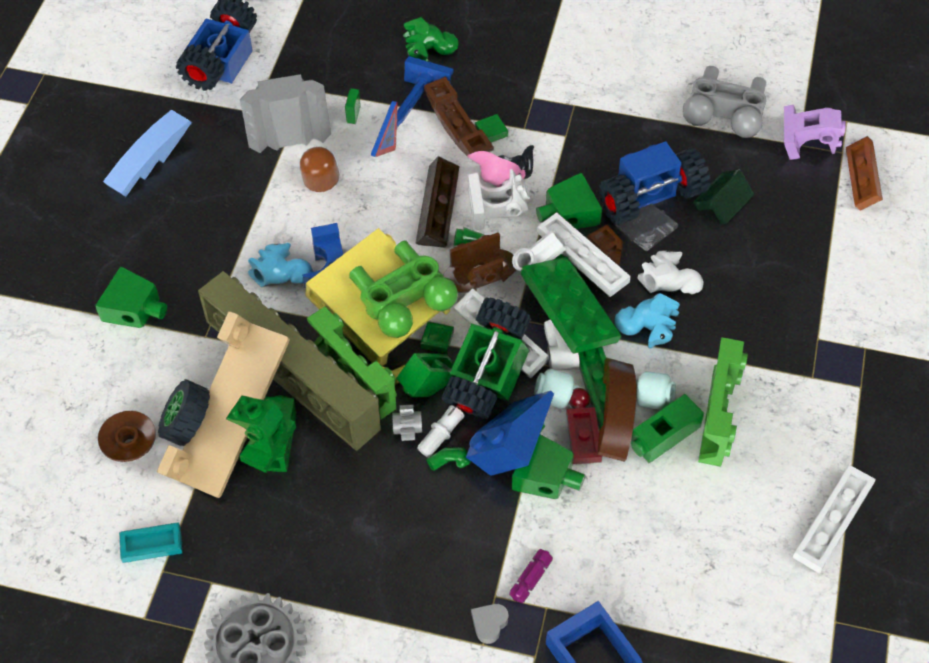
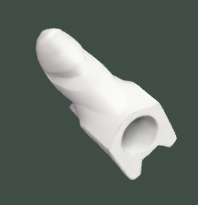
M658 251L656 255L651 256L653 263L645 262L642 264L644 273L638 275V280L650 293L681 290L683 293L694 294L700 292L704 285L703 279L697 271L688 268L679 270L676 267L680 262L679 259L682 256V252Z

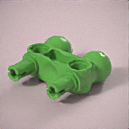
M406 240L398 243L394 249L395 254L405 264L375 282L362 266L355 267L349 274V278L361 291L360 299L366 306L367 314L371 318L378 320V325L385 335L393 338L405 336L413 325V316L410 309L407 308L408 305L424 297L426 304L430 308L437 311H445L450 309L458 298V290L455 283L449 278L443 277L439 271L437 261L429 256H419Z

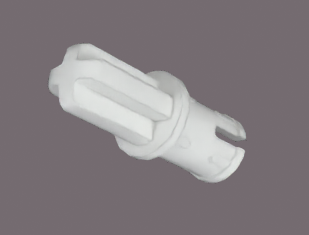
M450 405L437 423H432L431 431L418 445V450L426 457L432 456L441 443L451 437L450 433L465 417L463 412L457 407L455 408L453 405Z

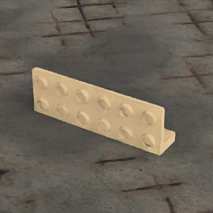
M230 311L217 336L218 339L228 344L229 347L209 389V405L201 426L191 441L183 447V450L168 445L157 470V473L217 498L222 496L247 439L245 435L246 429L226 420V417L241 395L264 400L290 341L287 336L252 324Z

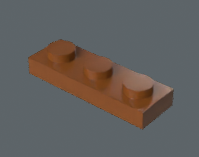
M868 136L846 147L854 204L860 211L883 200L873 140Z

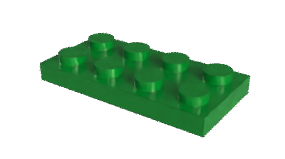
M568 257L522 267L520 275L573 354L618 343L621 334Z

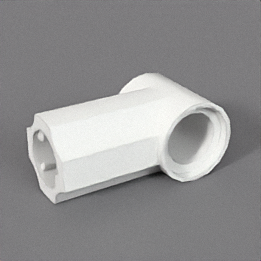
M552 229L528 249L521 248L517 250L512 258L513 267L521 272L522 267L526 266L530 260L529 265L553 260L567 249V245L560 235Z
M551 320L544 322L550 369L562 370L579 367V354L571 352Z

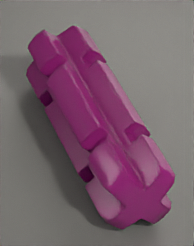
M539 549L532 558L534 562L530 561L518 578L517 582L519 584L515 583L511 588L509 595L514 601L519 603L525 602L530 595L528 591H532L545 573L544 568L547 569L553 561V557L548 551Z

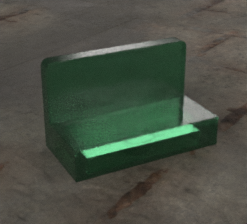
M740 169L722 172L710 184L709 190L702 193L693 203L697 210L712 209L720 223L727 224L750 200L754 192Z

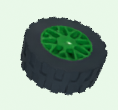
M184 379V381H181L173 393H171L161 414L158 425L159 437L179 446H185L189 443L200 428L206 415L210 391L190 380Z

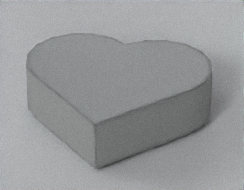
M500 604L471 609V616L478 639L486 644L495 642L499 638L500 630L508 623L509 615L507 609Z

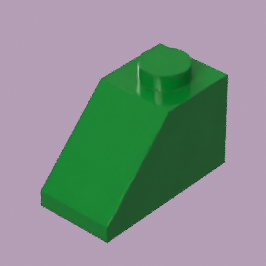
M414 353L396 379L403 386V391L407 395L414 398L430 397L447 386L450 377H452L450 372L454 362L447 354Z

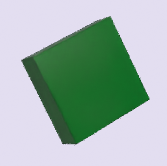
M350 89L348 93L345 113L346 121L349 124H356L361 107L359 89Z
M498 114L475 122L477 130L482 129L491 143L508 137V129Z
M428 321L420 343L421 349L447 354L453 337L454 327Z

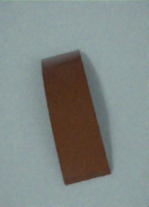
M446 77L424 85L426 95L438 119L454 143L466 156L478 151L490 152L494 150V146L483 130H477L457 101V93Z
M606 358L603 383L606 384L604 422L599 430L597 455L625 462L629 452L635 418L636 375L632 364Z

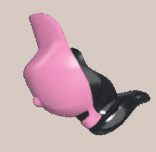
M534 145L528 146L522 155L512 158L505 155L496 156L487 151L468 154L467 157L480 165L481 176L485 182L501 187L504 181L509 180L510 169H513L516 175L521 174L522 179H527L531 176L533 172Z

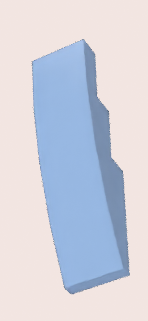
M170 110L131 146L103 182L126 197L140 177L144 180L147 178L158 160L162 163L165 162L192 122Z

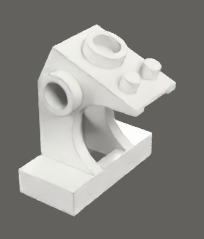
M510 169L509 180L504 181L502 186L497 188L483 186L479 181L478 173L468 174V193L474 230L484 229V219L517 217L529 210L527 199H530V193L527 185H522L520 182L522 181L521 174L516 175L513 169ZM506 201L500 204H491V202Z

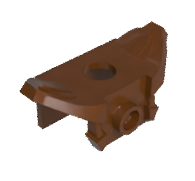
M499 232L492 235H484L478 240L466 244L462 243L450 249V267L445 271L443 277H447L455 283L458 293H467L472 288L477 292V288L499 280L505 282L516 271L512 264L514 255L509 251L500 249Z

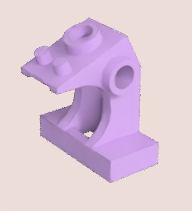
M794 105L784 106V145L790 160L800 158V147L809 140L819 139L821 143L829 144L832 154H835L836 147H841L842 141H839V137L841 138L845 133V121H841V110L822 108L796 113Z

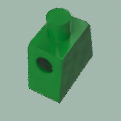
M582 173L548 188L546 191V205L536 208V214L540 222H544L555 213H558L575 229L600 225L602 207Z
M123 267L119 268L95 305L102 322L135 328L144 327L150 316L163 319L167 312V304L159 302L160 298L156 286Z
M540 434L529 465L515 469L512 476V490L550 499H558L564 485L580 491L585 474L572 470L574 459L572 451Z

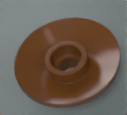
M123 411L114 414L102 424L98 433L100 450L107 458L117 462H130L141 458L149 452L156 439V430L152 420L145 414L137 411ZM133 439L131 442L125 443L126 440Z

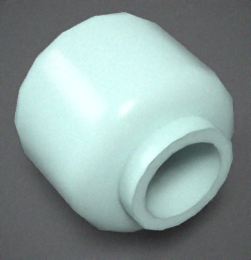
M548 369L544 374H539L534 394L538 395L551 390L554 396L550 406L563 409L568 405L573 390L578 388V386L574 385V379L571 374Z
M644 372L639 380H636V397L641 407L662 410L674 401L676 384L671 381L668 374Z

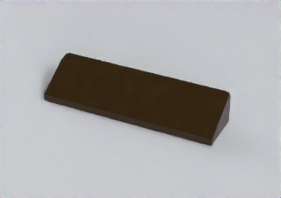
M440 156L429 165L416 244L445 248L448 242L460 166Z

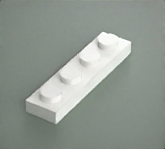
M555 213L537 226V233L541 237L545 236L552 229L555 230L567 245V249L561 254L564 257H568L574 266L610 297L630 283V275L558 213Z
M472 288L454 306V309L470 324L484 327L476 321L484 298ZM524 334L520 340L524 342L529 353L522 371L532 378L550 358Z
M849 465L795 551L793 558L820 573L876 479Z

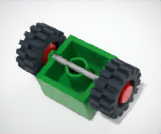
M491 297L484 299L476 317V321L484 327L471 323L450 372L452 377H450L442 395V400L445 403L453 405L455 408L457 407L461 411L475 417L488 419L497 398L505 401L509 400L529 353L524 342L520 340L523 338L530 322L529 314H526L524 310H519L517 306L510 305L511 303H504L500 299L496 300Z

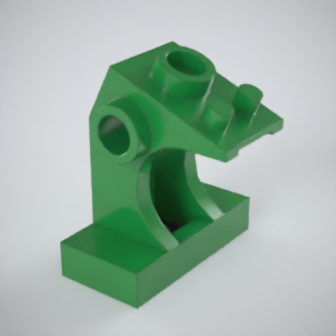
M241 395L226 417V420L245 428V435L250 439L240 454L241 462L267 473L296 428L295 421L284 417L281 412L282 407L272 399L261 400Z

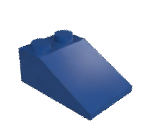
M550 390L510 404L475 433L470 440V448L466 458L490 476L528 466L554 393Z

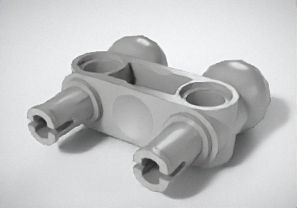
M707 66L703 77L696 79L693 83L692 93L683 105V117L693 126H702L708 123L712 116L715 115L731 119L732 130L742 138H750L757 135L762 128V115L766 104V96L764 94L766 80L761 77H755L750 88L717 80L719 69L715 66Z

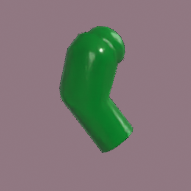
M446 447L426 459L433 471L451 461H455L459 468H463L471 463L466 458L468 451L463 447Z

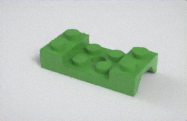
M324 306L309 316L307 321L320 334L314 342L319 351L326 357H332L342 371L351 373L361 387L365 390L370 389L375 393L379 400L380 420L396 410L397 393L394 385L396 379L391 370L387 367L383 368L377 361L368 365L363 356H357L352 351L350 343L343 335L342 328L344 324L338 314H332Z
M721 337L718 360L713 369L699 463L721 467L724 456H730L737 426L731 425L733 413L727 412L729 402L727 397L728 394H733L735 384H741L748 356L747 353H743L744 341Z

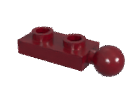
M575 388L569 401V405L573 409H567L566 411L570 447L574 454L573 464L602 462V456L597 455L599 431L595 407L586 408L590 402V395L583 388Z

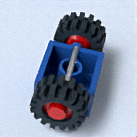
M242 0L217 1L210 12L211 19L206 18L176 62V69H179L177 73L183 75L182 79L184 81H189L188 85L192 86L194 84L196 89L199 90L202 87L203 91H207V89L212 90L219 80L233 83L253 51L250 31L257 22V14L253 13V7H248L249 3L247 1L245 3Z
M666 141L620 158L618 175L601 181V184H599V194L602 196L600 200L604 204L603 209L607 211V217H610V221L615 225H620L636 219L639 216L640 209L676 196V190L680 191V195L685 198L708 191L710 175L707 174L709 169L708 166L705 167L704 158L701 159L700 152H697L695 148H689L675 154Z

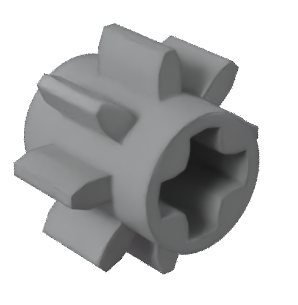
M400 405V413H392L394 434H401L402 441L415 440V433H422L421 411L414 412L413 405Z

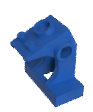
M337 223L311 228L315 261L324 259L326 264L319 271L302 274L304 288H306V283L343 255Z

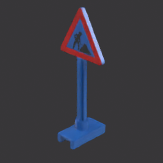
M408 56L405 61L404 81L413 83L415 86L398 110V102H391L371 156L378 157L395 151L397 128L403 123L425 91L424 85L446 77L450 82L454 69Z

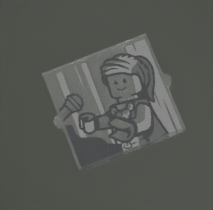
M651 203L639 207L640 213H638L639 216L636 219L616 225V228L629 237V241H634L646 252L678 228V223L668 217L664 210L660 211Z

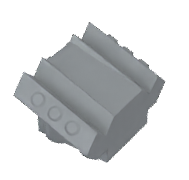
M301 74L257 81L258 86L256 89L248 90L240 98L249 148L258 153H261L267 146L276 151L284 146L296 144L307 146L313 138L324 143L331 135L324 85L314 80L304 81Z

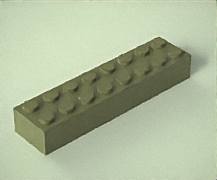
M222 271L198 290L206 322L218 332H220L225 318L230 311L252 324L282 334L290 339L273 380L353 449L359 450L381 430L379 400L375 393L370 389L365 390L361 387L351 373L342 371L336 361L330 356H324L313 341L309 339L306 341L300 336L299 331L294 325L290 323L287 325L273 308L268 309L263 305L260 298L254 292L249 293L245 290L242 283L236 277L231 278Z

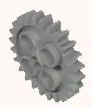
M257 593L253 594L252 601H247L246 597L241 595V604L239 605L230 600L231 610L227 611L220 608L221 620L212 618L211 622L215 629L206 630L207 637L211 639L204 642L206 650L210 651L205 654L208 662L245 663L249 659H255L257 663H301L297 656L306 655L305 648L301 646L307 643L306 635L302 634L306 630L304 623H299L301 620L299 612L292 614L293 608L290 603L283 607L281 597H278L272 603L269 593L265 595L263 601L259 600ZM266 618L269 620L263 626L255 625L259 619ZM233 635L242 636L241 639L235 643L227 642L228 639ZM257 640V642L260 644L255 645L253 641ZM277 642L285 644L284 647L278 651H273L270 649L271 646Z

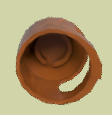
M313 147L303 153L300 159V171L305 186L315 192H325L332 189L339 181V170L333 153L323 147Z

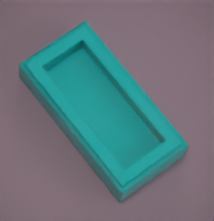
M179 522L119 532L122 563L183 553Z

